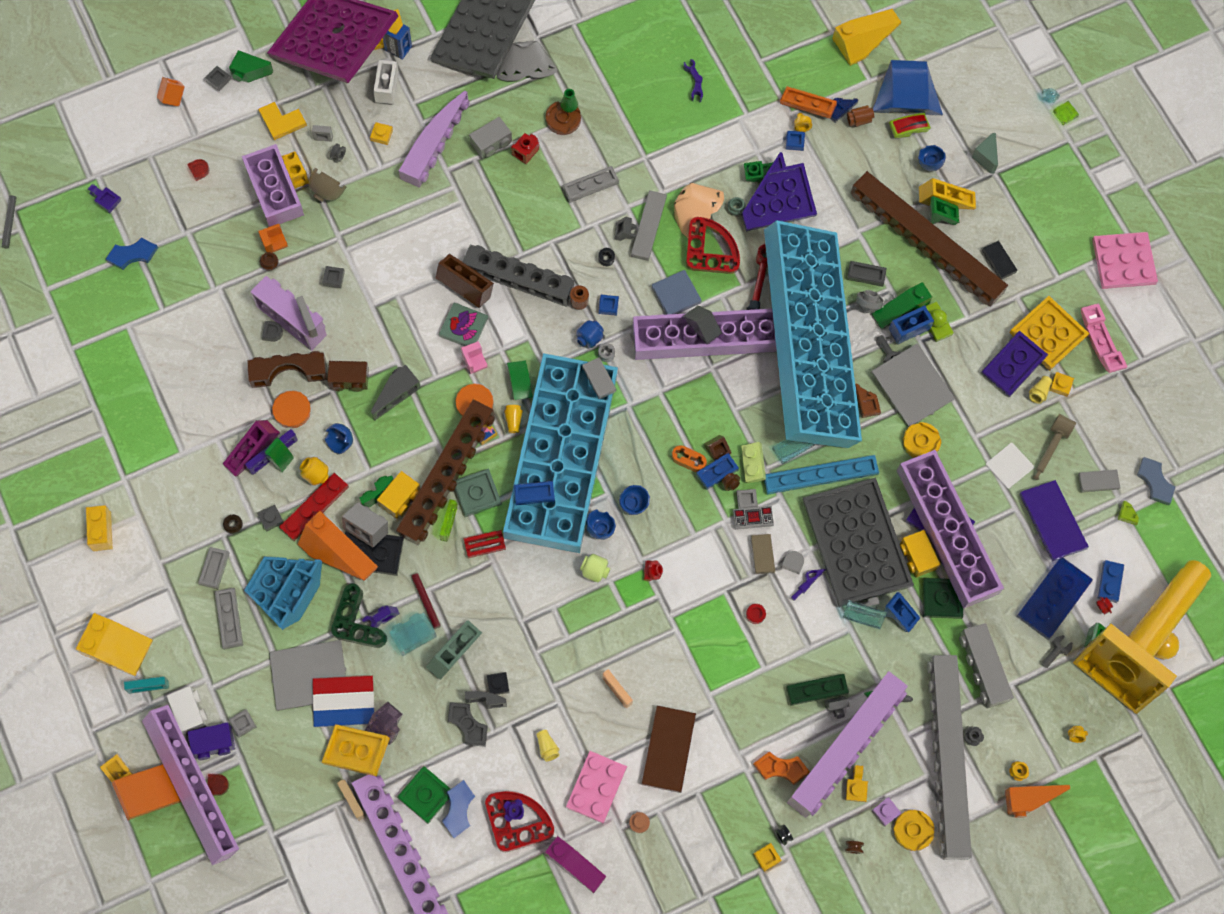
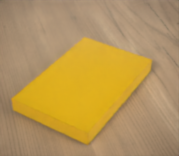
M335 724L321 763L376 777L390 738L386 735Z

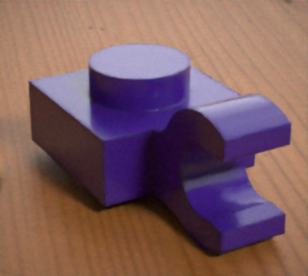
M91 184L88 188L89 194L96 198L94 200L95 203L108 213H111L121 202V197L107 187L102 191L94 184Z
M386 605L379 608L377 614L366 616L362 621H371L370 627L377 628L400 613L397 607Z

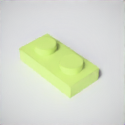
M756 442L742 445L745 482L749 484L766 480L762 444Z

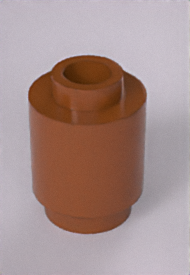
M868 105L851 109L850 112H847L848 123L854 127L872 123V119L875 118L873 109L869 108Z
M578 285L572 288L570 303L573 308L582 310L587 307L589 291L586 287Z

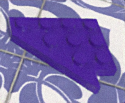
M780 152L742 212L746 232L768 227L776 220L792 222L817 215L804 163L786 166L783 153Z

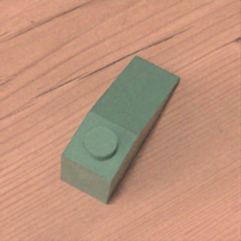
M467 620L432 658L426 668L441 680L478 639L482 632Z

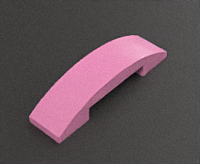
M1099 303L1081 308L1085 329L1090 333L1088 335L1089 340L1103 367L1109 373L1127 369V364L1121 351L1116 350L1105 326L1106 318Z

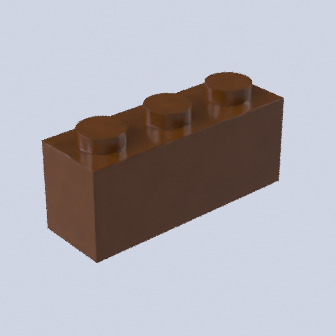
M448 254L438 263L436 279L478 308L491 298L494 283L453 255Z

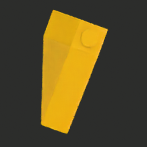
M893 9L847 21L835 27L832 39L851 66L866 59L870 52L877 48L901 24V20Z

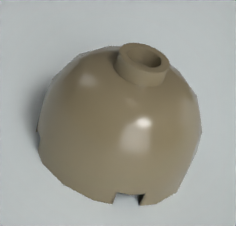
M314 168L309 178V187L315 193L313 197L322 202L324 199L334 201L340 198L347 186L343 185L341 188L339 181L322 171L318 174V169Z

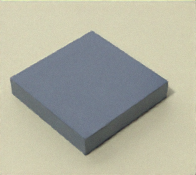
M685 270L652 284V289L666 315L679 314L702 302Z

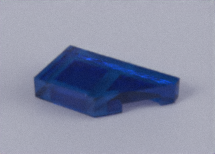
M853 98V100L833 99L837 101V105L831 120L836 123L859 100L857 98Z

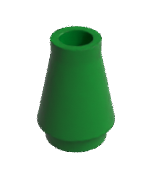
M572 89L564 91L560 106L565 112L571 113L578 107V101Z

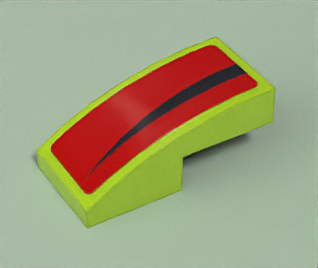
M925 113L908 115L889 122L895 138L910 137L912 133L928 132L931 128Z

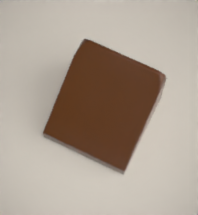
M718 435L704 443L714 461L727 453H732L724 436Z

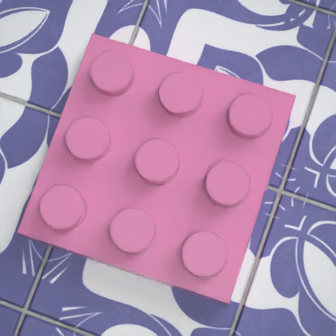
M1148 232L1093 237L1092 241L1102 289L1157 284L1158 279Z

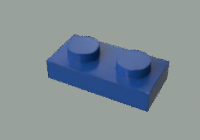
M727 453L698 471L696 475L706 490L721 482L729 473L737 472L739 467L730 454Z
M1108 560L1103 562L1098 599L1100 597L1104 599L1107 597L1110 602L1117 603L1119 601L1124 564Z

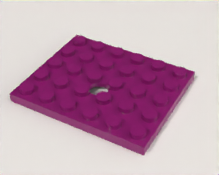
M307 0L267 54L270 58L349 83L399 16L396 11L360 0ZM344 25L341 32L332 33L334 28H340Z

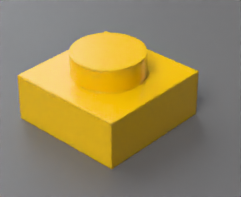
M375 122L370 141L388 145L393 132V126Z
M1056 372L1049 391L1068 397L1074 378Z

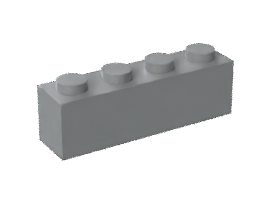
M984 623L964 629L960 633L959 641L962 648H965L967 652V663L969 666H972L974 671V682L980 687L982 703L986 704L988 709L1010 702L1014 696L987 624Z

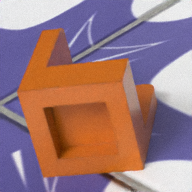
M162 77L157 98L164 104L179 106L185 86L178 80Z
M280 224L258 231L266 252L273 253L288 247Z

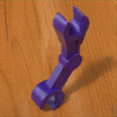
M690 59L692 66L688 67L684 62L683 68L686 72H690L695 80L691 100H694L695 95H699L701 102L703 99L701 87L703 77L695 69V61Z

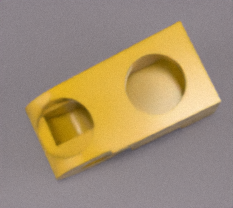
M294 151L281 156L294 189L309 184L306 171L297 153Z

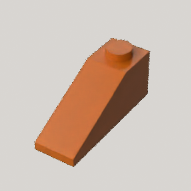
M1070 785L1009 787L1005 790L1008 815H1014V818L1027 817L1028 813L1068 791Z

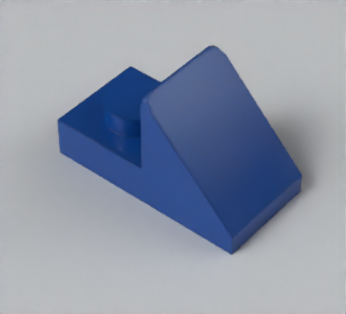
M897 592L885 606L884 615L894 618L905 632H910L920 619V616L900 592Z

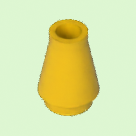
M507 405L506 410H504L508 433L520 432L523 412L520 405Z

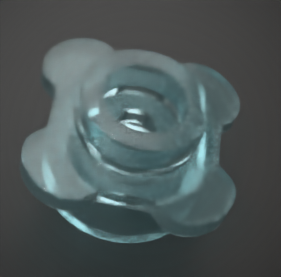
M1052 88L1043 89L1042 99L1044 101L1055 103L1059 99L1060 95L1056 90Z

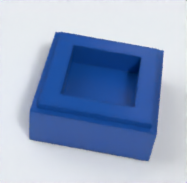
M787 131L786 150L804 151L805 132Z
M601 294L599 314L617 316L619 296Z

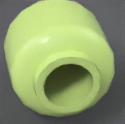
M591 554L589 557L586 556L580 570L583 571V577L594 582H600L602 578H607L611 568L607 567V559Z

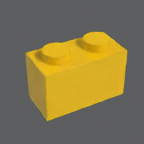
M400 471L377 499L378 506L396 519L400 515L403 516L409 508L408 505L412 500L414 501L421 489L420 484L403 471Z
M106 505L86 507L87 545L92 551L113 549L111 511Z
M925 530L906 536L901 540L900 547L903 555L908 560V569L911 573H914L916 578L939 568L940 562Z

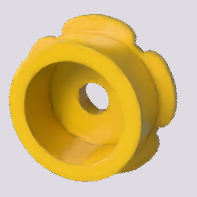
M1073 726L1068 730L1070 741L1074 743L1086 741L1088 732L1084 731L1082 726Z
M1019 761L1012 763L1009 773L1016 781H1022L1029 776L1027 764Z

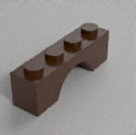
M312 351L309 354L293 353L290 356L274 355L271 358L255 357L252 360H247L249 383L252 388L271 386L274 378L287 370H295L302 373L308 382L328 380L324 352Z

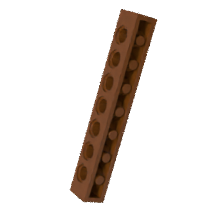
M474 399L472 400L396 530L399 536L418 546L421 541L424 542L429 533L427 531L428 528L437 521L438 511L440 508L443 509L448 501L446 497L449 492L455 490L457 486L456 480L459 475L462 476L466 471V463L474 457L478 442L482 443L484 440L485 430L488 426H492L495 420L492 408ZM474 421L481 422L480 426L473 427L471 426V424ZM465 437L472 439L469 443L462 442V439ZM456 453L462 454V457L458 460L452 458ZM447 469L453 471L450 476H444L443 472ZM436 486L443 487V490L441 492H433V489ZM431 502L433 507L431 509H424V504ZM416 519L424 520L420 526H415L414 521Z

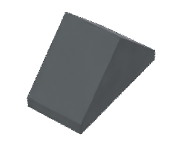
M697 305L683 316L707 345L722 334L710 310Z

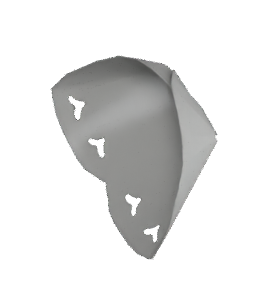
M538 41L515 42L506 55L497 73V78L505 81L521 80L528 75L541 78L553 75L558 69ZM516 70H517L518 72H521L520 74H517V73H516L515 75H513Z

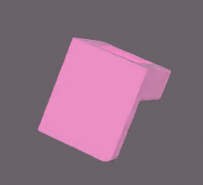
M479 341L461 348L462 356L470 374L487 368Z

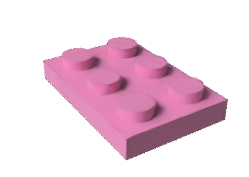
M589 751L566 808L604 824L627 766Z

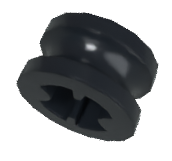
M610 248L601 249L598 255L599 263L606 267L611 266L615 261L614 251ZM606 254H609L610 259L608 258V260H604V256H606Z
M783 824L782 828L775 829V832L781 843L785 846L787 841H793V837L789 829Z

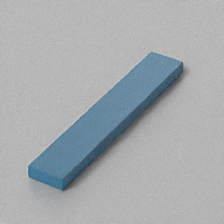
M872 455L765 474L766 480H764L768 495L879 474L876 457Z

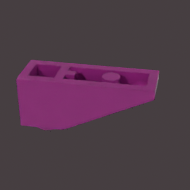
M256 420L223 462V465L235 477L247 468L245 464L272 444L280 432L268 420Z
M559 836L555 838L545 851V856L593 893H595L606 878V875Z

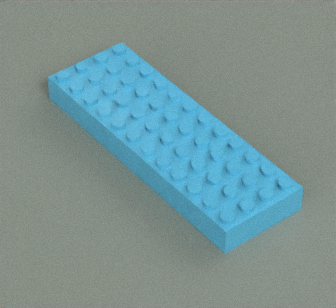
M776 220L764 229L786 440L850 448L861 442L862 437L838 236L836 232Z

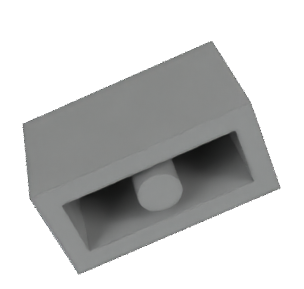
M500 117L469 134L470 144L482 159L492 156L498 149L505 148L512 142V132Z
M358 502L342 516L343 529L371 547H374L388 534V521L383 516L371 511L369 507L363 506Z

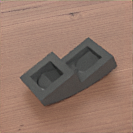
M482 691L465 692L466 703L486 701L487 709L507 707L506 698Z

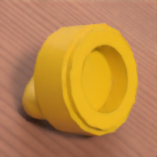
M798 113L794 121L795 130L799 132L809 131L812 128L811 118Z

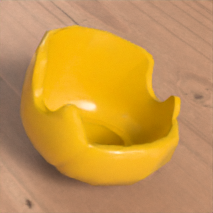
M1171 633L1154 657L1163 660L1175 657L1179 651L1178 637Z

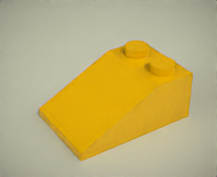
M93 613L76 650L81 655L136 676L153 640L113 620Z

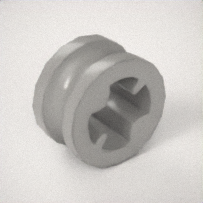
M604 343L599 347L598 356L601 361L610 362L614 359L615 348L613 345ZM608 349V352L612 353H609V356H606L604 350Z

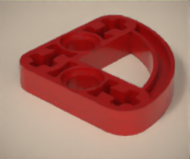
M694 217L690 221L686 258L687 267L693 271L725 274L736 273L740 266V254L738 246L729 231L719 223L708 218ZM700 222L699 224L703 227L699 228V235H691V233L695 234L696 227L692 225ZM706 228L717 233L726 242L731 255L704 253ZM698 239L701 242V246L693 248L691 241ZM694 257L697 258V261L701 262L703 258H706L705 267H702L703 263H697L696 266H693V263L690 261ZM716 259L718 266L711 268L708 265V261ZM721 259L724 260V264H729L730 261H733V264H736L733 269H729V265H723V269H721Z
M509 791L492 793L486 798V809L496 844L500 851L505 853L547 841L553 837L554 825L546 810L534 799L521 793ZM492 798H495L496 801L500 800V803L497 805L499 812L503 810L504 813H497L491 816V813H495L494 807L489 806ZM517 799L521 800L523 805L532 809L542 820L541 822L512 830L509 821H506L505 827L501 829L494 825L498 817L504 818L506 814L503 807L504 801L515 802ZM543 825L551 828L547 836L544 833L537 834L539 839L535 840L532 828L536 827V832L541 831ZM523 831H529L532 835L531 840L522 842L520 834ZM512 834H516L520 845L515 846V841L509 843L508 848L500 845L504 837H507V840L514 839Z

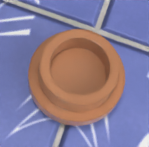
M637 812L631 816L629 825L634 832L643 833L649 828L650 820L645 813Z

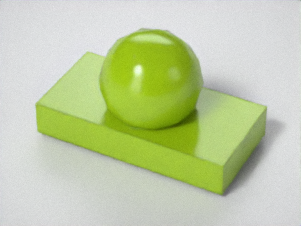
M937 302L927 305L926 308L934 320L930 332L935 341L938 342L952 336L954 332L947 321V314L944 310H941Z

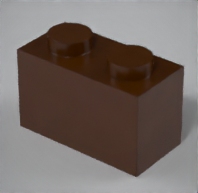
M329 361L327 382L330 389L334 391L351 389L356 392L368 390L369 367L367 362Z

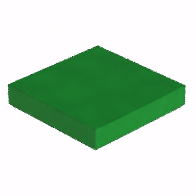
M423 766L397 798L429 824L448 802L449 798L446 792L451 788Z

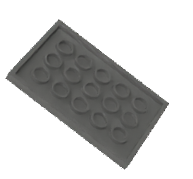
M461 0L430 57L431 61L495 79L535 0Z
M876 478L803 497L802 501L838 607L913 587L914 583Z

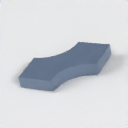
M1143 457L1137 476L1148 484L1150 499L1170 505L1176 486H1173L1164 478L1162 463Z

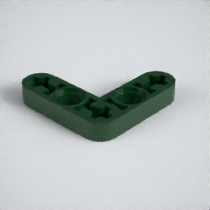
M355 583L348 584L343 591L331 627L332 634L342 641L374 648L383 647L387 642V635L381 629L355 623L363 598V590ZM350 592H357V594L350 595ZM351 607V614L343 616L344 609ZM343 627L345 630L349 631V634L347 632L342 631L339 633L337 631L338 629H342ZM362 629L364 631L363 636L360 639H355V632ZM369 634L374 637H377L379 635L381 639H377L375 641L374 639L369 637Z

